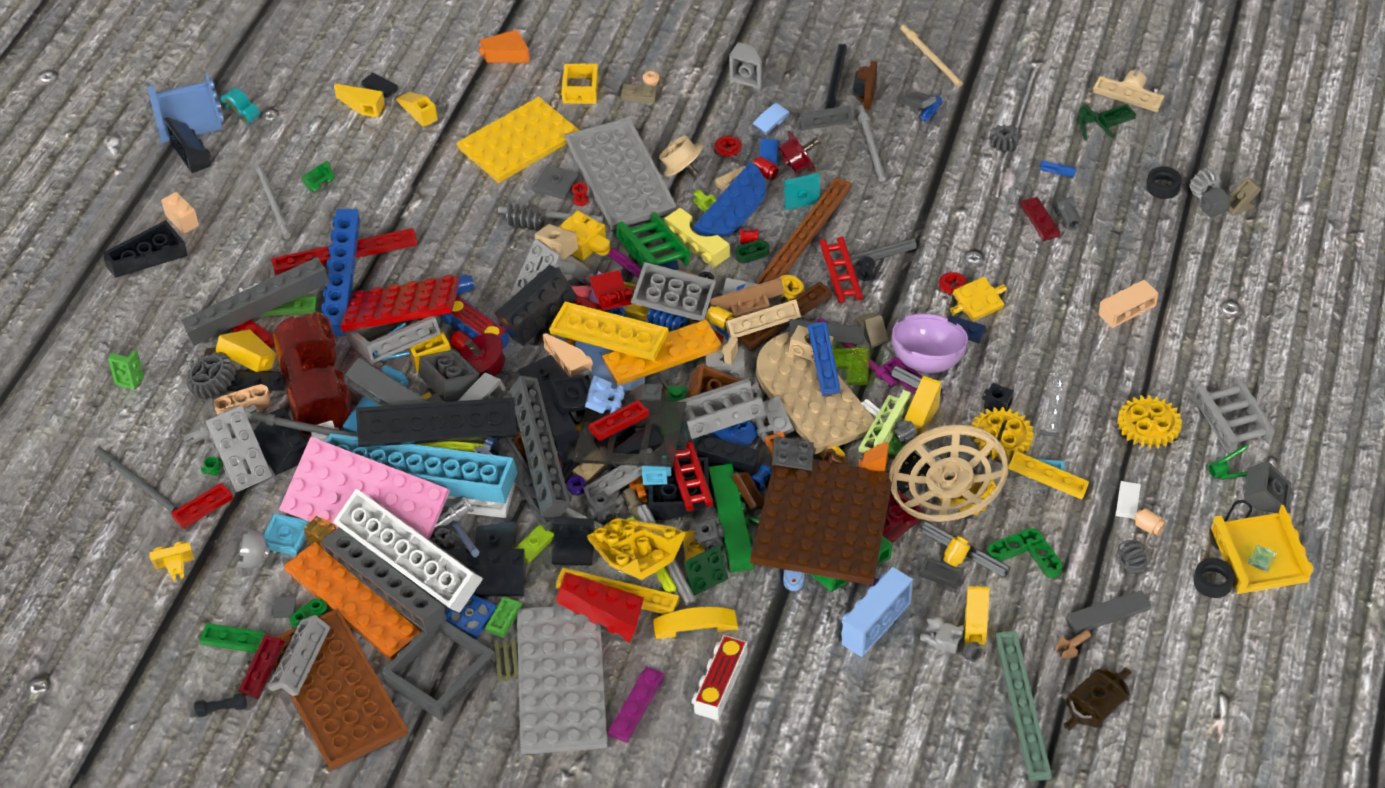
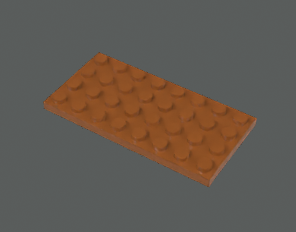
M338 608L319 617L330 626L328 634L299 694L292 696L288 693L330 771L409 734L405 723ZM297 627L275 636L285 641L274 665L275 671Z

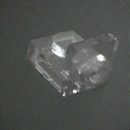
M601 557L593 571V575L618 580L619 577L622 578L624 572L609 566L604 558Z

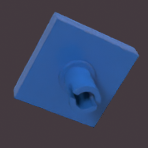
M748 420L709 434L714 438L747 447L758 435V429Z

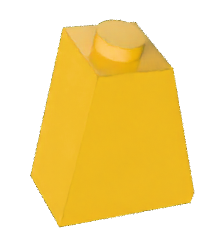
M250 329L219 335L215 350L217 353L222 352L231 360L255 372L272 369L276 353Z
M926 376L922 377L904 421H911L917 430V434L914 435L915 437L926 431L940 403L941 382Z

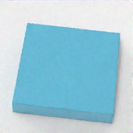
M274 513L263 535L266 539V546H269L271 551L296 556L305 542L312 523L304 519Z

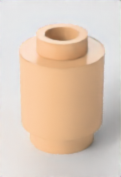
M1147 508L1139 510L1134 517L1135 525L1151 535L1159 536L1166 525L1162 517Z

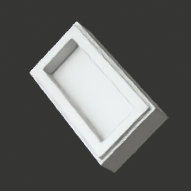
M1121 481L1116 516L1134 519L1137 513L1141 484Z

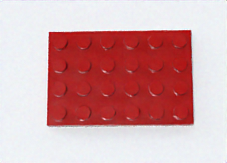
M449 274L438 279L428 278L421 282L410 281L404 285L393 284L386 288L375 287L369 291H355L350 297L341 321V330L345 332L452 313L460 284L459 275L453 276Z

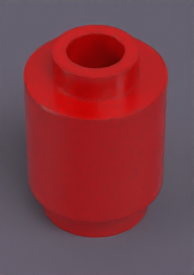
M762 156L755 158L753 164L758 167L765 179L773 180L777 176L779 168L775 163Z
M462 330L455 331L450 336L449 344L460 353L466 345L465 341L467 339L472 340V338Z

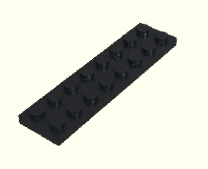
M514 397L356 408L358 448L487 439L488 436L492 438L517 436Z

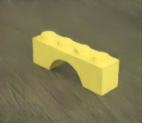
M682 208L677 209L664 218L665 224L693 254L702 258L705 263L716 267L730 257V244L718 235L704 237L695 234L692 231L693 217Z

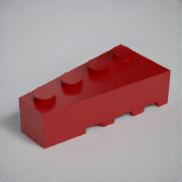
M565 572L555 602L578 615L583 614L587 616L590 622L608 628V632L612 634L617 633L624 637V641L630 643L637 627L644 597Z

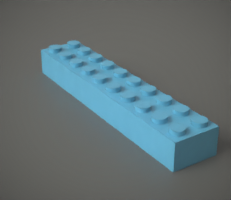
M330 433L326 443L447 488L450 490L448 496L461 498L465 496L468 499L505 504L518 473L514 459L511 457L415 444L358 448V437Z

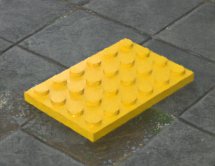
M538 96L456 143L458 149L496 182L500 183L567 144L564 135L580 130Z

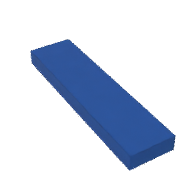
M827 323L808 324L807 328L821 395L841 393Z

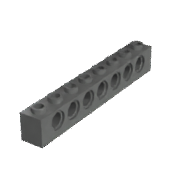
M520 375L511 387L510 393L511 397H514L515 413L541 516L560 518L570 506V501L538 379Z
M340 527L321 540L322 547L328 554L342 564L366 587L427 634L446 620L445 607L441 601L433 599L426 590H421L415 582L408 580L403 573L395 570L388 562L383 561L376 553L370 551L365 545Z

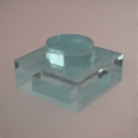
M1257 545L1248 564L1268 572L1276 553Z

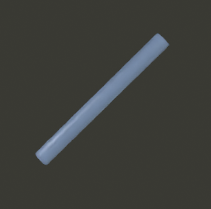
M457 521L449 523L471 555L477 557L479 550Z

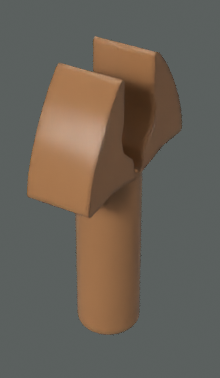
M1085 630L1071 640H1066L1061 636L1057 643L1056 653L1062 648H1069L1062 652L1061 658L1076 657L1078 650L1075 647L1091 636L1090 632Z

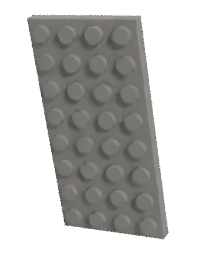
M630 117L564 135L566 143L610 231L617 229V223L622 221L629 226L650 220L652 212H656L661 217L677 210L671 194Z
M563 606L519 609L517 612L521 754L607 748L601 624H594L589 621L587 616L583 614L578 615Z

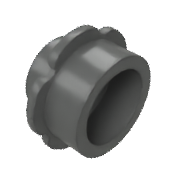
M978 642L967 643L963 649L965 659L972 662L977 661L983 653V649Z

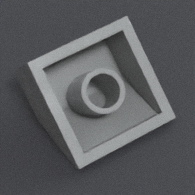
M738 42L729 54L730 80L761 89L762 61L754 47Z

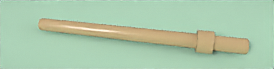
M905 24L900 27L906 38L911 43H914L957 87L963 85V82L918 38L914 31H911Z

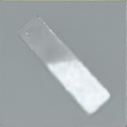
M1050 372L1040 435L1059 437L1069 375Z

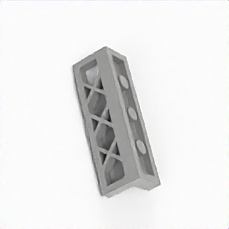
M316 615L301 620L267 688L271 691L283 688L292 696L298 695L328 634L330 626Z

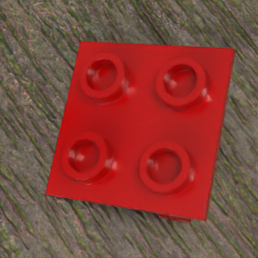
M619 270L589 277L601 311L632 305L631 299L634 290L631 288L626 289Z

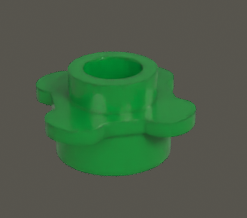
M213 456L206 458L201 472L214 476L218 475L220 467L223 466L222 460H218V458Z

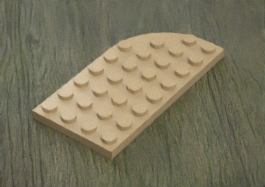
M788 332L772 338L762 347L756 363L758 382L770 399L780 396L793 428L804 441L814 442V454L866 436L875 418L861 405L860 400L839 375L841 393L822 396L815 362L788 353L792 338L788 336Z

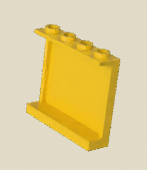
M1281 505L1279 513L1224 522L1222 515L1214 516L1211 530L1223 560L1230 564L1234 570L1235 579L1233 584L1237 594L1309 582L1311 573H1313V565L1306 557L1305 547L1301 545L1298 531L1293 527L1291 515L1286 511L1284 505Z

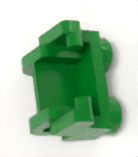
M328 161L318 165L302 176L304 185L313 193L322 187V183L326 182V184H329L335 179Z

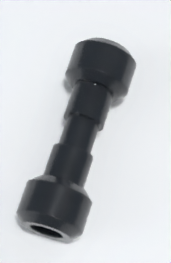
M243 692L234 694L232 698L222 701L207 702L203 699L194 702V712L198 718L205 717L209 712H215L220 709L235 708L239 711L247 708V699Z

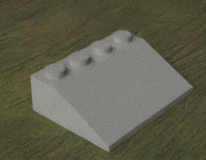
M644 262L631 303L703 321L710 307V299L713 297L716 281Z

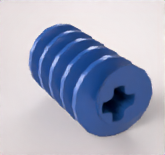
M652 308L649 309L647 315L648 323L667 327L669 332L688 326L689 322L688 318Z

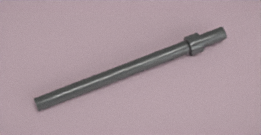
M251 413L250 420L264 422L265 425L269 426L279 425L328 436L330 433L358 437L357 433L279 418L274 414Z
M101 447L96 448L95 453L109 467H114L171 513L178 509L172 502L120 463L118 458L112 453H107Z

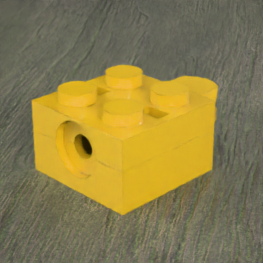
M577 210L559 226V228L576 233L578 250L571 255L584 261L593 252L600 256L609 253L610 240L606 239L605 225Z

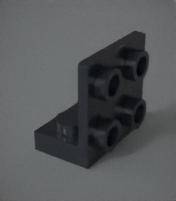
M554 518L552 564L591 566L593 564L594 546L588 540L587 535L595 531L594 519Z

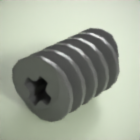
M512 203L508 205L506 212L508 226H521L523 229H535V231L542 229L546 219V210H543L540 214L538 208L533 213L532 207H529L528 211H526V206H522L521 210H519V205L517 204L514 209L512 208Z

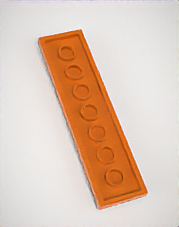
M315 542L283 565L284 570L317 599L324 600L331 611L338 608L346 623L391 662L402 649H405L416 635L421 633L419 629L366 587Z

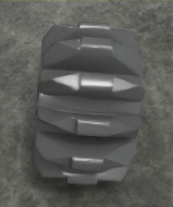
M997 125L996 128H992L989 141L992 148H996L997 151H1012L1018 145L1019 133L1017 128H1012L1011 125Z
M1137 539L1126 540L1118 544V558L1123 569L1128 574H1137L1147 569V555L1142 544Z

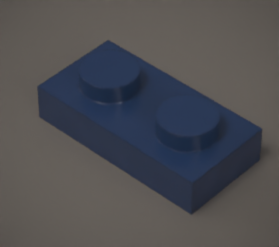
M952 315L948 322L954 325L958 323L967 333L968 340L975 343H980L986 331L985 325Z

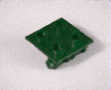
M720 545L684 561L688 576L686 581L689 587H691L694 596L729 579Z

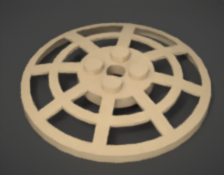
M948 425L934 428L912 439L897 454L889 472V479L892 482L891 492L897 504L904 511L919 519L942 522L964 518L986 507L999 494L1008 475V461L1001 443L985 430L968 425ZM952 435V445L944 446L929 453L922 446L933 439ZM960 435L977 437L986 441L987 444L981 451H978L972 447L960 445ZM994 448L1001 458L1003 470L992 473L986 456ZM915 450L922 458L915 464L911 474L899 473L903 462ZM951 452L948 458L939 461L934 459L938 455ZM959 452L975 456L969 462L958 458ZM982 462L986 474L974 476L973 468ZM927 463L930 468L926 477L917 476L920 469ZM949 476L954 477L952 480H946ZM1001 478L993 492L984 500L980 499L987 490L990 481ZM897 480L909 482L910 492L914 499L903 503L897 492ZM984 482L981 489L975 495L969 491L973 483ZM915 483L927 484L929 491L919 496ZM934 496L943 499L942 506L933 505L926 501ZM963 496L967 499L965 502L950 506L951 500ZM971 503L975 505L965 511L947 515L948 511L961 509ZM920 504L923 507L940 512L939 515H928L910 508Z

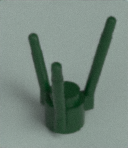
M1089 105L1079 109L1078 114L1080 117L1077 120L1080 123L1085 141H1087V134L1084 122L1091 123L1094 120L1110 137H1114L1111 131L1098 119L1099 115Z

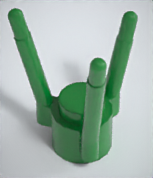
M1245 445L1226 457L1210 463L1208 469L1213 478L1220 477L1221 481L1227 478L1247 476V471L1227 474L1229 465L1226 461L1240 454L1249 446Z

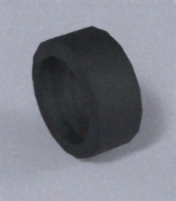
M1156 167L1148 174L1146 189L1156 198H1173L1180 191L1181 175L1170 167ZM1164 179L1172 182L1173 185L1162 186L1154 181Z
M1219 558L1204 559L1198 563L1195 569L1194 586L1204 596L1210 598L1224 597L1230 593L1235 579L1234 570L1230 564ZM1209 571L1217 572L1225 577L1226 582L1219 585L1211 584L1203 579L1202 574Z

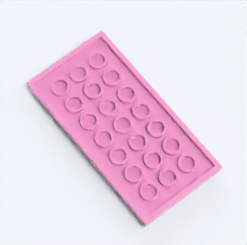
M310 437L279 510L335 531L339 526L333 521L353 492L358 489L430 540L450 490Z

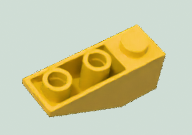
M334 84L337 99L361 115L378 118L385 105L382 91Z
M408 92L396 98V101L422 127L437 121L436 106L427 96Z
M968 587L964 617V644L978 642L980 645L986 644L989 587Z

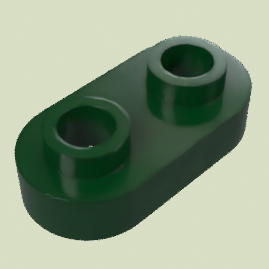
M756 240L738 246L735 249V259L740 263H748L766 257L770 252L769 243L765 240Z

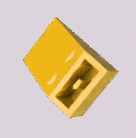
M440 328V335L405 349L406 352H410L408 356L417 372L420 371V357L451 350L450 344Z

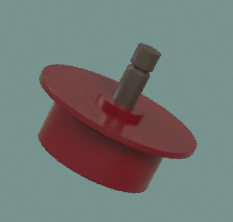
M788 130L789 139L778 146L784 156L782 160L797 175L808 168L816 172L806 152L820 143L819 139L816 137L802 146L791 131Z
M486 333L472 340L467 339L465 341L466 345L459 354L479 373V378L485 372L496 376L505 364V355L502 352L503 342L498 335Z

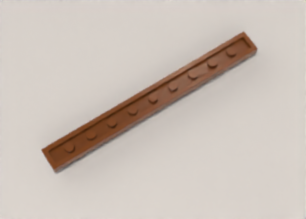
M837 177L833 180L756 281V284L777 279L789 272L852 188L851 182Z

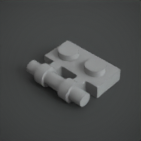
M780 396L763 403L765 415L751 419L756 424L757 434L763 443H765L764 438L772 433L776 434L783 431L784 435L795 431ZM768 418L770 425L765 427L762 420Z

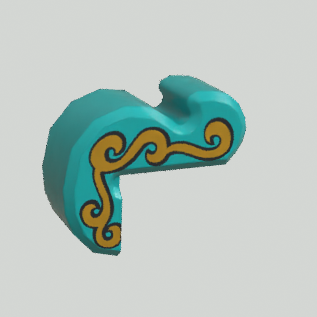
M233 88L220 99V104L224 111L231 107L245 123L249 124L260 116L258 106L255 103L251 104L248 96L241 89Z

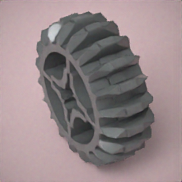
M222 352L207 353L205 357L201 356V359L195 360L194 365H190L191 369L187 371V376L185 377L186 385L190 392L200 399L205 398L207 400L209 397L214 398L215 395H220L223 390L227 391L226 388L232 385L231 381L235 380L236 367L232 360Z

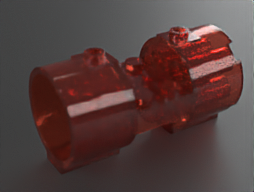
M316 311L313 314H305V317L294 318V316H291L276 327L273 333V342L281 374L290 380L287 387V397L293 420L313 425L333 421L334 428L338 427L341 429L352 413L350 405L352 397L349 386L344 384L345 372L334 366L336 362L334 347L337 344L330 319ZM299 430L304 434L311 435V432Z

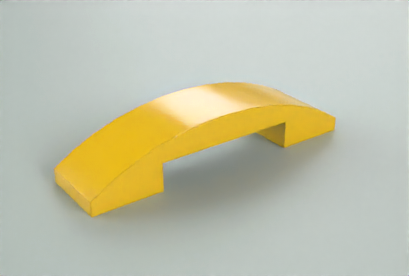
M721 607L688 608L662 615L653 620L655 639L676 637V632L713 627H717V632L738 629L735 610Z

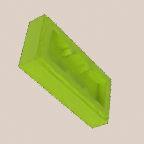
M539 525L515 549H525L526 563L529 564L554 540V534L549 530L545 531L543 526Z

